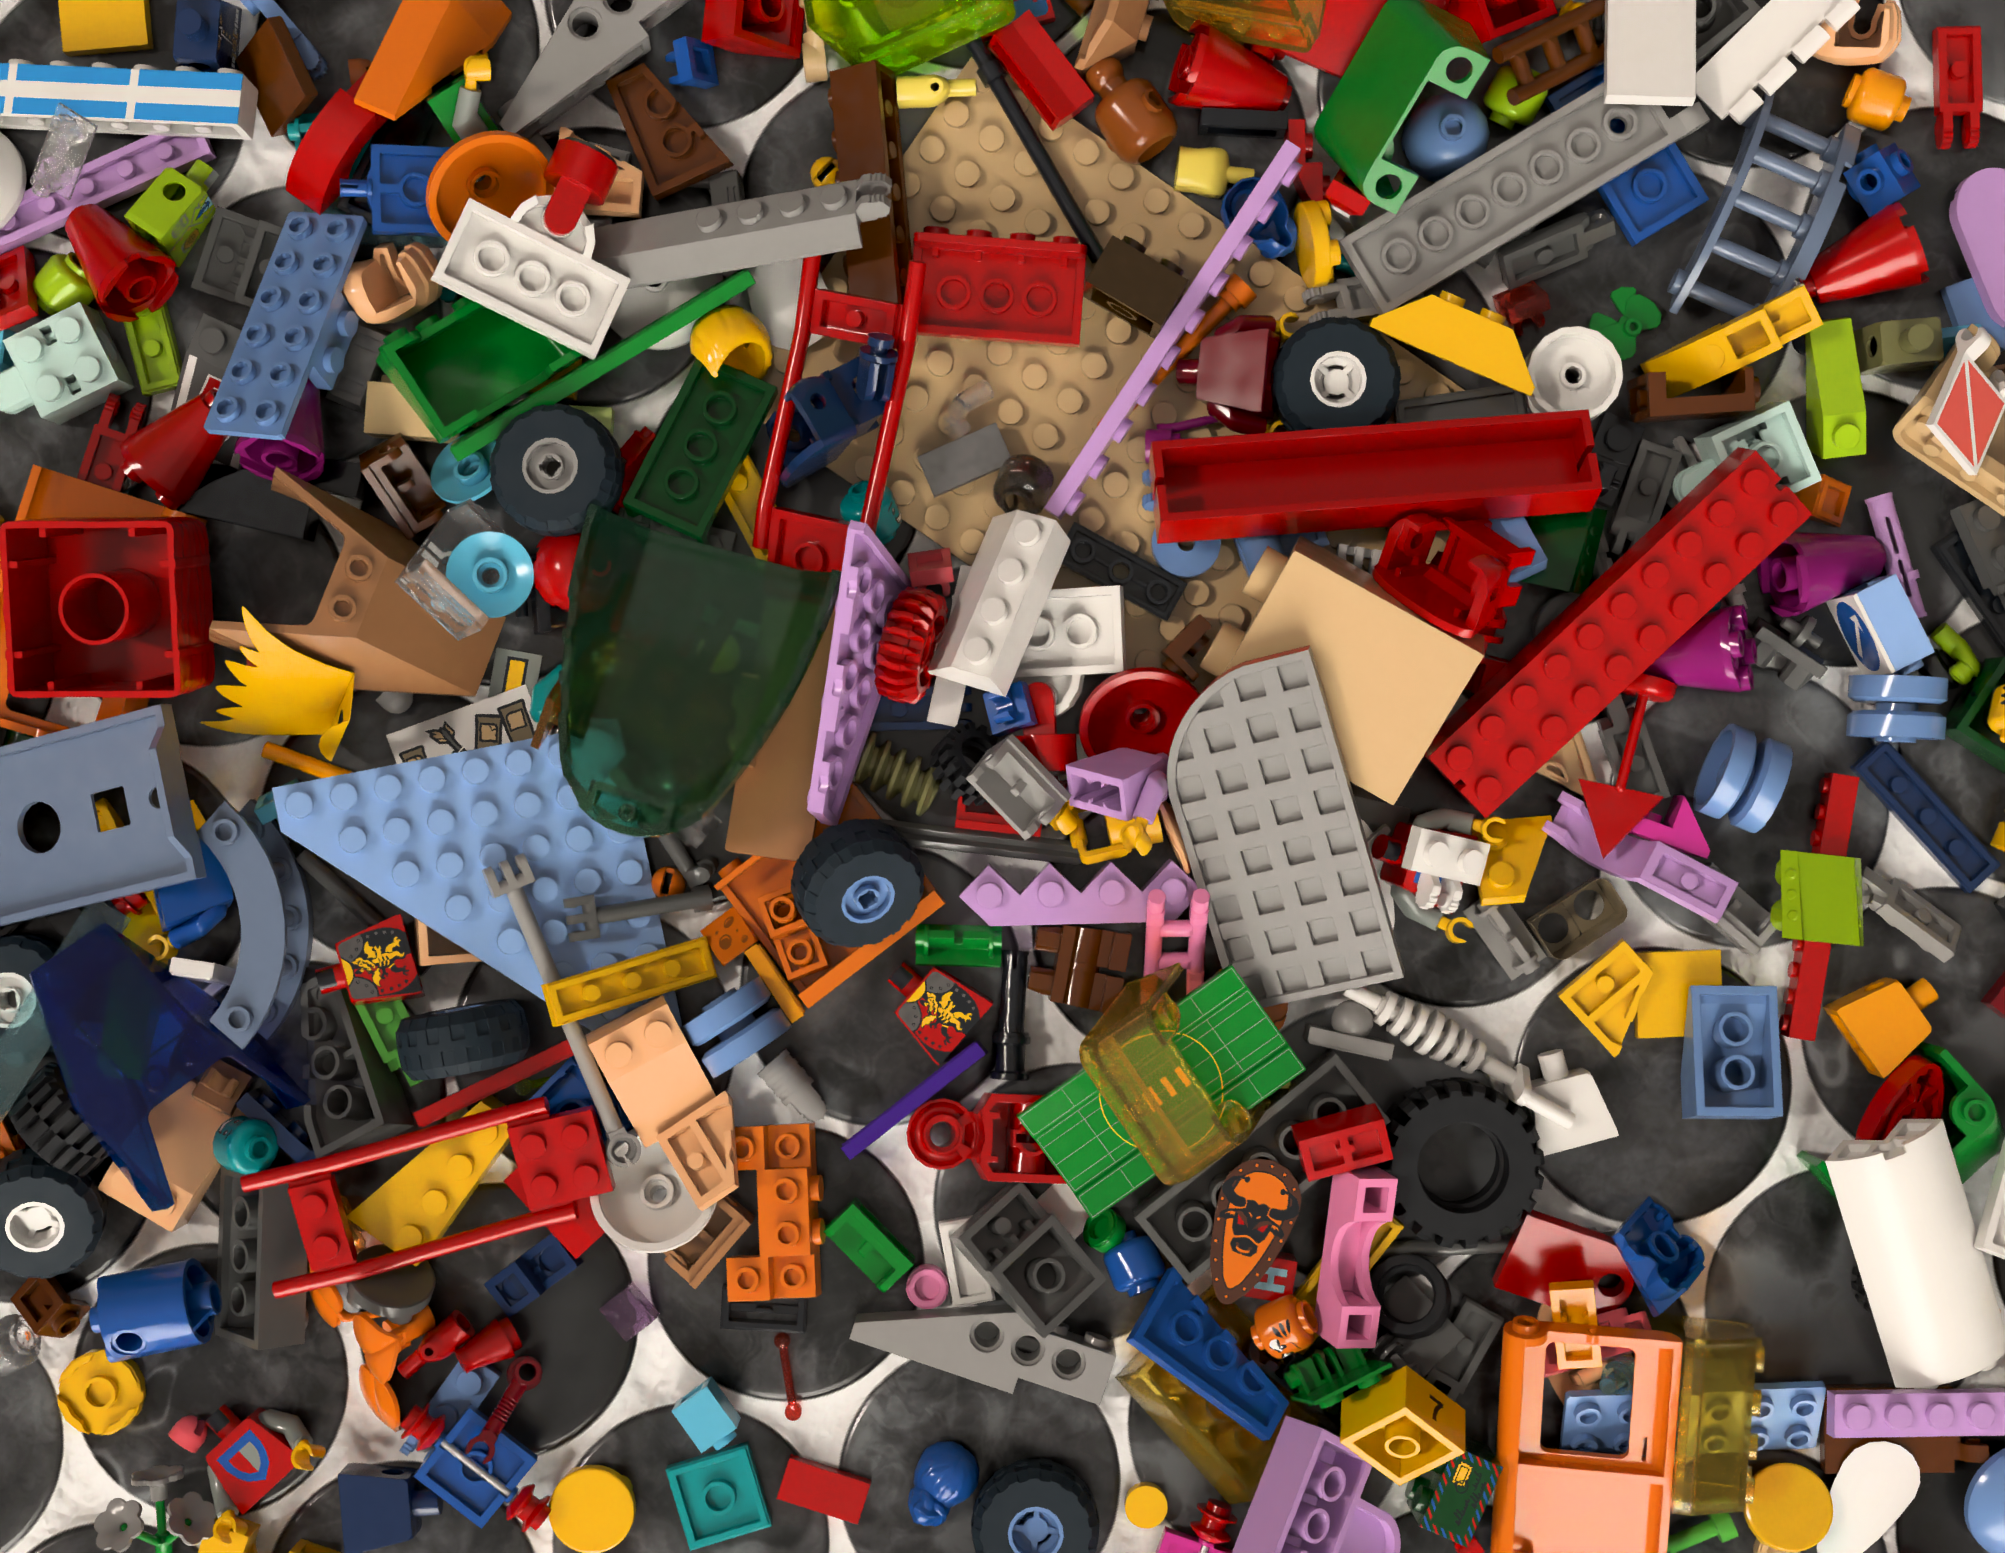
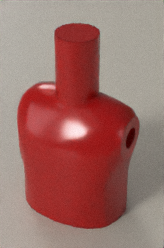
M454 1310L423 1337L418 1348L397 1366L398 1371L404 1378L409 1379L427 1362L441 1361L449 1357L455 1350L474 1336L475 1330L464 1314Z

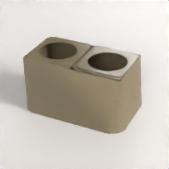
M1593 876L1525 921L1548 956L1564 960L1623 923L1627 917V908L1609 881ZM1584 890L1596 891L1604 902L1602 913L1592 920L1582 919L1574 910V900ZM1550 913L1560 914L1568 924L1566 937L1558 943L1546 942L1541 938L1538 931L1540 920Z

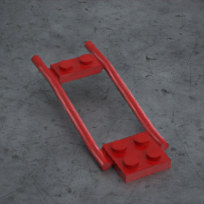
M821 255L803 258L794 333L760 488L752 547L768 549L763 593L835 610V603L839 592L847 530L850 522L790 508L775 507L796 407L793 400L786 402L784 396L796 382L802 379L811 333L867 344L868 334L871 332L886 333L895 338L893 349H897L899 358L898 362L895 363L891 397L884 407L860 522L867 523L876 535L877 523L915 352L927 265L925 262L909 260L904 302L901 304L828 289H819L817 285Z
M544 1096L501 1106L328 1156L242 1175L240 1177V1184L245 1193L288 1183L289 1188L287 1190L311 1271H314L313 1273L274 1281L272 1283L274 1297L278 1299L364 1279L532 1229L578 1219V1208L574 1200L612 1192L616 1186L610 1162L605 1154V1144L594 1105L550 1115L548 1099ZM507 1123L508 1136L529 1211L531 1210V1212L357 1262V1250L336 1178L332 1172Z

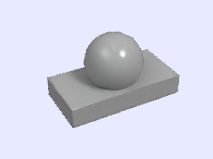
M1353 1000L1344 1001L1335 1008L1331 1021L1333 1028L1305 1022L1302 1036L1308 1044L1387 1061L1389 1059L1392 1060L1395 1046L1389 1040L1368 1036L1373 1028V1014L1370 1009Z

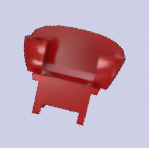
M1420 512L1410 514L1398 520L1390 528L1379 562L1374 566L1372 576L1384 591L1420 617L1449 633L1471 639L1493 621L1498 608L1516 605L1523 586L1517 582H1508V579L1513 569L1531 565L1536 551L1531 547L1519 548L1491 530L1493 523L1488 519L1456 521L1451 517H1443V520L1440 521L1432 515ZM1441 530L1451 531L1439 566L1426 564L1436 532Z

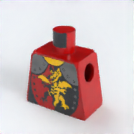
M401 914L394 915L337 942L335 947L340 963L315 970L322 995L347 988L353 1005L406 1000L425 996L405 922Z
M903 962L887 980L906 997L895 1009L894 1013L938 1066L993 1005V1000L939 966H933L922 978Z

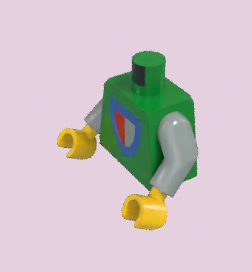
M487 52L484 55L477 53L467 57L463 64V74L427 96L428 104L455 144L466 137L480 132L501 131L481 101L482 91L480 90V84L476 82L491 81V64Z

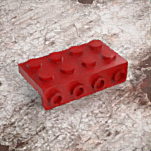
M926 226L923 232L914 233L913 261L927 263L917 335L1079 347L1087 246L1079 244L1078 238L1055 236L1053 237V242L1035 241L1036 236L1029 233H1011L1010 239L992 237V232L980 229L967 230L966 235L949 234L948 228L939 226Z

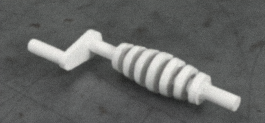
M1364 986L1342 991V995L1372 1010L1373 1021L1379 1026L1384 1025L1388 1020L1386 1031L1393 1036H1397L1401 1032L1400 1041L1407 1046H1411L1414 1043L1413 1049L1415 1052L1421 1055L1429 1052V1058L1438 1062L1445 1058V1064L1456 1068L1461 1063V1071L1472 1074L1475 1070H1481L1505 1083L1503 1091L1513 1103L1521 1107L1525 1106L1565 1129H1569L1574 1123L1576 1117L1574 1113L1532 1091L1529 1067L1519 1063L1514 1068H1511L1487 1055V1045L1484 1042L1476 1039L1472 1043L1473 1034L1466 1029H1462L1459 1032V1024L1452 1019L1445 1022L1446 1015L1444 1013L1434 1010L1430 1014V1007L1421 1003L1414 1008V1001L1406 997L1402 998L1397 1004L1398 994L1391 991L1381 996Z

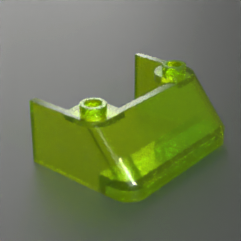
M803 0L808 27L851 66L877 60L894 71L895 76L1009 24L1016 15L1013 0Z

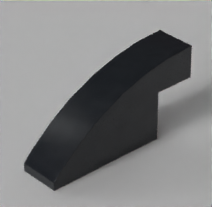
M325 459L322 474L317 479L308 482L329 494L367 502L370 489L369 482L361 472L360 463L335 459ZM246 469L219 478L196 490L184 505L181 504L177 508V511L310 542L315 541L320 515L306 503L271 490V480L256 476Z

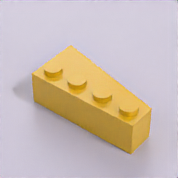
M490 1095L475 1105L463 1117L505 1106V1104ZM507 1123L430 1144L349 1213L347 1218L393 1251L442 1238L510 1142ZM421 1262L412 1265L417 1267Z

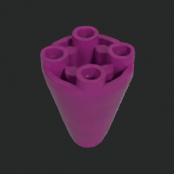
M1744 604L1724 607L1704 615L1643 673L1666 679L1677 686L1727 692L1753 690L1754 676L1749 664L1757 663V647L1754 638H1746L1745 630L1748 628V618Z

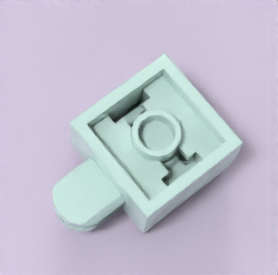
M81 302L2 340L14 366L0 372L1 412L17 414L35 405L41 418L61 425L105 403L110 393L121 395L136 387L99 312Z
M1788 400L1770 402L1693 438L1702 461L1680 471L1674 478L1672 488L1675 498L1680 502L1738 447L1756 450L1781 478L1777 484L1787 485L1793 493L1822 481V478L1792 405Z

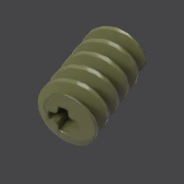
M872 731L864 745L856 769L855 783L861 785L867 778L871 777L870 791L874 793L884 785H887L885 799L891 801L896 795L902 793L901 807L906 809L914 801H917L916 815L921 817L930 808L940 789L939 785L943 782L941 778L934 780L932 773L936 768L929 766L925 771H922V757L919 755L909 764L906 763L907 749L904 747L894 756L891 755L892 741L888 739L879 748L876 747L877 733Z

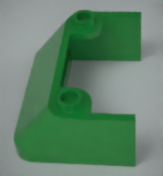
M1922 1041L1916 1047L1925 1058L1940 1066L1943 1078L1957 1092L1949 1105V1116L1955 1126L1947 1132L1963 1184L2001 1149L2005 1131L1991 1097L1946 1048ZM1803 1150L1799 1152L1796 1157L1837 1200L1826 1163L1822 1159Z

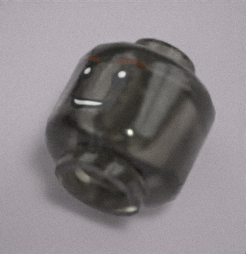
M1012 455L1002 464L993 485L995 502L1005 513L1021 510L1037 515L1043 511L1053 488L1054 475L1051 468L1042 459L1034 455Z

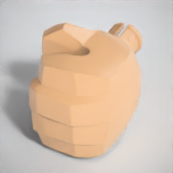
M1886 0L1885 4H1878L1871 21V28L1865 34H1858L1854 29L1856 14L1837 32L1824 21L1820 26L1829 34L1830 39L1812 56L1828 63L1844 66L1883 63L1901 42L1902 20L1900 8L1893 0Z
M386 242L374 248L373 259L352 263L341 293L355 313L366 323L387 324L402 321L436 301L442 294L443 286L431 280L438 261L428 246L419 242H413L404 246V250L398 254L394 243Z

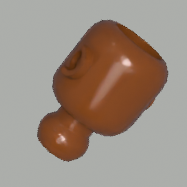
M1107 57L1096 62L1086 72L1085 82L1093 93L1099 94L1102 99L1095 110V122L1105 137L1108 148L1116 153L1122 161L1130 165L1141 164L1160 153L1173 141L1178 129L1177 120L1149 80L1133 78L1127 81L1124 77L1123 65L1114 57Z

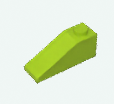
M1849 317L1822 320L1823 325L1805 333L1806 442L1810 451L1822 459L1865 455L1866 406L1852 320Z

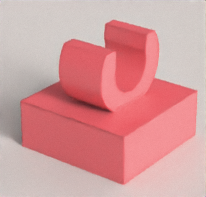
M950 547L908 553L911 587L926 589L928 585L940 584L943 596H949L950 582H954Z

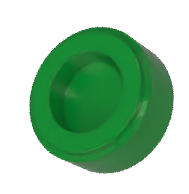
M1110 1208L1093 1220L1089 1216L1083 1228L1085 1243L1100 1253H1107L1122 1242L1126 1232L1125 1220L1120 1214Z

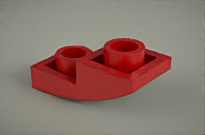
M1288 119L1284 142L1287 139L1301 148L1300 157L1297 162L1303 165L1293 181L1295 189L1302 202L1310 200H1327L1329 202L1325 192L1330 186L1331 181L1330 175H1323V162H1306V159H1312L1313 134L1312 132H1305V119Z

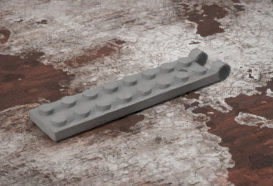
M1603 82L1404 201L1397 214L1388 211L1339 240L1340 250L1379 315L1403 306L1676 141L1697 131L1707 124L1710 118L1699 101L1670 119L1661 105L1604 104ZM1611 120H1622L1625 124L1624 132H1613L1610 127Z

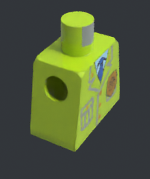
M199 159L195 161L185 176L172 167H167L134 203L124 217L134 231L166 252L175 261L177 267H180L215 214L216 208L209 198L207 191L219 177V174Z

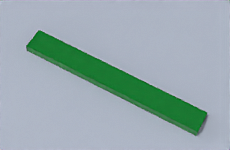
M748 268L736 271L596 355L593 360L586 361L456 439L451 444L450 450L458 462L496 440L501 431L520 413H525L536 406L556 404L756 284L755 279Z

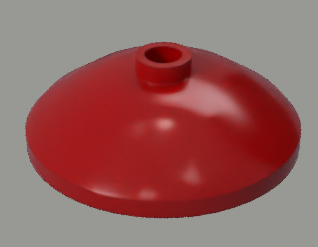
M1132 668L1110 676L1090 693L1080 713L1079 734L1087 757H1091L1117 748H1130L1154 755L1165 753L1169 756L1175 733L1184 714L1200 693L1182 676L1161 668ZM1140 708L1148 709L1145 713L1137 714L1134 712L1135 710Z

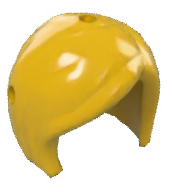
M721 305L701 316L692 327L690 351L703 363L713 377H718V371L723 363L760 380L767 374L773 357L771 340L764 324L751 312L736 305Z

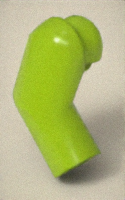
M1946 622L1937 627L1930 635V638L1956 662L1949 669L1950 676L1959 684H1968L1973 676L1978 677L1980 674V662L1966 640Z

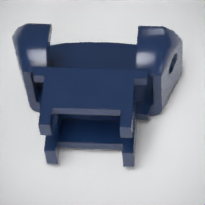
M860 357L831 371L827 370L821 373L819 377L812 376L800 379L784 396L786 402L793 400L796 406L791 429L798 431L800 434L799 441L792 442L788 440L783 464L785 469L780 476V481L784 488L796 485L837 460L852 440L878 428L877 419L883 415L886 402L877 401L875 397L870 401L860 400L854 391L856 388L854 379L857 378ZM777 410L765 424L770 441Z

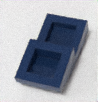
M550 1233L484 1283V1286L508 1318H510L584 1261L580 1256L575 1259L558 1239Z

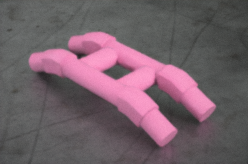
M1200 888L1193 892L1190 901V920H1164L1166 895L1160 889L1150 891L1146 904L1143 970L1144 1010L1150 1012L1160 1010L1161 969H1186V995L1204 983L1206 928L1210 894L1207 890ZM1163 937H1189L1188 952H1162Z

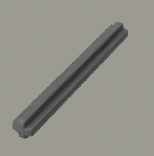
M877 819L899 830L910 845L914 847L1072 865L1082 863L1078 849L1073 848L1069 840L1034 836L1024 840L1020 835Z

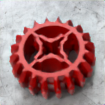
M909 586L898 594L897 599L893 602L891 612L887 613V621L885 626L882 627L883 633L881 640L878 642L879 649L875 657L877 663L874 669L876 676L874 682L878 694L903 704L905 702L916 704L925 696L926 689L930 688L931 680L935 677V675L929 674L927 670L948 623V608L945 597L929 589L921 587L917 589Z

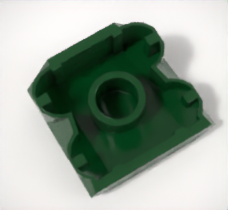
M1593 507L1591 512L1525 516V520L1548 561L1546 569L1521 580V582L1582 594L1589 587L1608 510Z

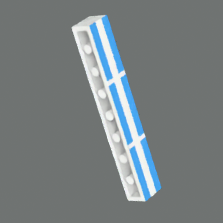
M10 59L8 63H0V128L253 140L258 90L241 71L235 69L220 68L216 73L201 72L196 68L188 66H178L175 68V71L159 70L154 66L137 64L134 65L133 69L117 68L114 65L102 62L93 63L92 67H81L59 60L51 61L50 65H36L23 59Z

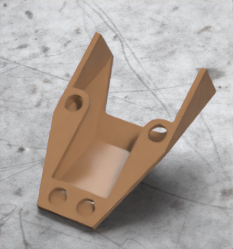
M276 466L273 473L271 490L306 503L343 535L344 546L312 622L307 625L260 624L279 641L293 650L324 664L354 672L353 690L475 697L506 617L482 618L465 611L452 597H448L439 591L431 576L432 568L419 556L422 551L426 554L428 553L411 539L407 540L399 529ZM429 555L437 563L435 576L438 584L442 589L450 593L446 586L443 587L446 581V568ZM212 621L209 628V641L242 653L240 646L259 652L252 643L244 622Z

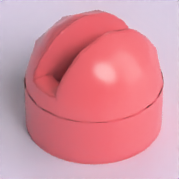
M188 1415L175 1423L168 1436L182 1448L192 1453H197L207 1437V1425L204 1420H198L197 1416Z

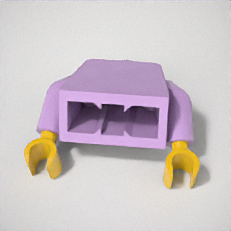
M1117 748L1066 764L1068 784L1066 790L1072 796L1052 819L1050 825L1055 831L1060 830L1064 835L1073 832L1078 825V819L1071 811L1074 807L1123 821H1129L1134 818L1135 822L1127 824L1120 830V840L1128 853L1132 851L1135 845L1140 855L1145 856L1152 848V841L1145 831L1146 827L1153 824L1161 803L1167 800L1169 795L1167 785L1169 756L1165 753L1154 755L1130 748Z

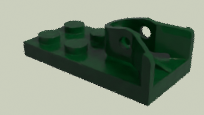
M696 358L623 500L627 515L633 518L643 515L696 539L698 547L707 550L709 546L707 533L778 395L777 387L724 363L718 371V377L715 378L703 363Z

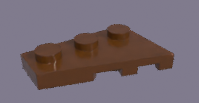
M644 63L605 81L651 194L657 201L734 166Z

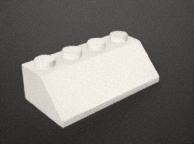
M1021 510L1011 511L992 518L927 670L929 674L1006 697L1071 543V540L1057 520Z

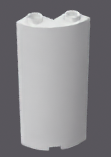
M1901 1119L1884 1140H1843L1825 1162L1895 1388L1936 1389L1939 1385L1966 1378L1979 1371L1993 1369L1997 1365V1360L2005 1354V1326L1981 1250L1973 1247L1977 1232L1943 1119Z

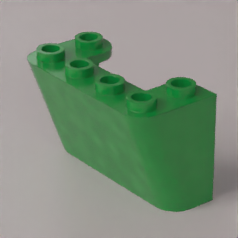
M1388 0L1382 7L1318 117L1314 127V136L1319 145L1369 201L1397 214L1419 176L1418 173L1391 161L1394 154L1393 138L1426 83L1430 81L1467 99L1491 59L1469 22L1425 0ZM1457 57H1464L1470 60L1471 69L1466 77L1460 80H1453L1446 75V68L1451 60ZM1388 174L1396 175L1400 178V186L1395 193L1388 179Z
M463 297L451 306L454 312L441 320L437 314H434L415 327L416 330L408 332L404 326L389 334L383 339L385 344L378 348L380 353L376 362L439 444L560 373L580 360L584 355Z

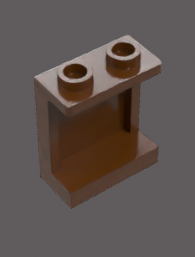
M1753 366L1742 367L1721 377V395L1667 398L1666 371L1649 372L1627 381L1629 421L1640 424L1732 418L1754 411L1755 403H1758L1760 400V380L1757 376L1754 377Z

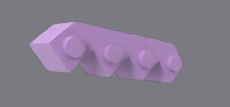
M1168 859L1141 889L1131 882L1113 863L1108 861L1079 891L1048 862L1019 892L996 869L988 864L959 894V897L989 926L1146 922V904L1148 895L1153 889H1160L1166 895L1164 920H1176L1190 905L1193 892L1197 890V886L1171 859Z

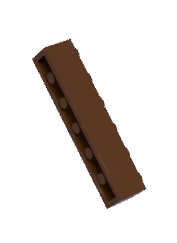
M872 60L829 72L831 88L828 89V102L833 111L834 130L832 131L831 139L838 161L835 182L860 179L863 174H875V172L886 173L892 179L891 194L889 193L886 196L891 200L890 215L882 219L877 218V220L861 222L859 227L863 248L847 250L846 255L843 257V268L848 278L850 294L903 304L909 260H912L895 72L877 60Z

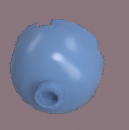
M1453 93L1431 96L1415 107L1403 128L1401 144L1403 151L1405 149L1406 157L1410 161L1409 165L1414 172L1426 180L1438 182L1485 154L1490 135L1487 118L1480 107L1469 98L1465 99Z

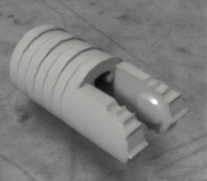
M787 1049L783 1050L757 1074L774 1091L773 1093L782 1100L781 1102L785 1106L790 1103L800 1115L803 1114V1118H806L807 1121L815 1122L824 1119V1115L828 1111L826 1109L827 1105L824 1104L825 1101L821 1100V1096L811 1086L814 1080L811 1076H808L805 1069L798 1064V1061L790 1055Z

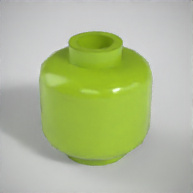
M1507 65L1498 69L1483 97V101L1489 109L1493 110L1489 119L1512 130L1515 123L1528 126L1534 121L1548 95V90L1516 106L1511 105L1507 99V91L1518 84L1512 67ZM1531 69L1534 77L1540 74Z
M73 252L67 255L59 253L51 256L33 280L34 291L39 297L37 303L51 316L78 302L89 306L95 298L78 258Z

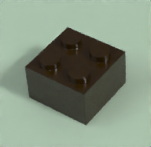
M1112 235L1085 281L1083 297L1155 339L1183 297L1189 280L1182 276L1184 273L1183 269L1175 263L1164 258L1157 262L1144 254L1146 248L1136 240L1128 236H1124L1120 240Z

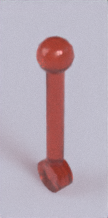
M780 1332L775 1335L774 1344L780 1351L788 1405L785 1408V1416L788 1420L795 1421L800 1418L802 1407L796 1402L788 1354V1346L791 1339L787 1333Z

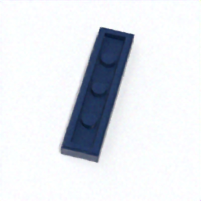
M1877 742L1850 767L1964 893L1970 894L2001 866L2000 862L1889 742Z

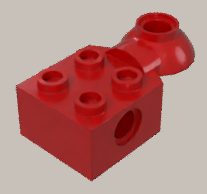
M984 1092L973 1111H968L957 1101L945 1098L929 1100L918 1107L909 1120L906 1132L908 1147L915 1159L926 1167L937 1170L950 1169L966 1161V1159H971L980 1178L986 1181L1067 1184L1017 1118L1018 1113L1044 1095ZM944 1121L950 1128V1138L947 1143L936 1146L930 1139V1131L934 1124Z

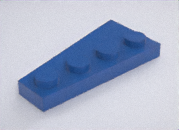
M1174 1267L1166 1269L1126 1341L1261 1441L1270 1440L1289 1404L1288 1400L1254 1360L1249 1361L1235 1345L1237 1340L1227 1329H1222L1207 1312L1209 1307L1198 1295L1194 1296L1182 1282L1183 1278Z

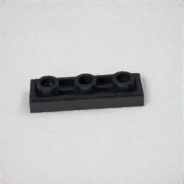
M1074 522L1067 534L1071 543L1061 565L1099 586H1123L1124 599L1167 622L1187 583ZM1117 564L1125 565L1129 571L1128 577L1125 579L1116 578L1113 574V567Z

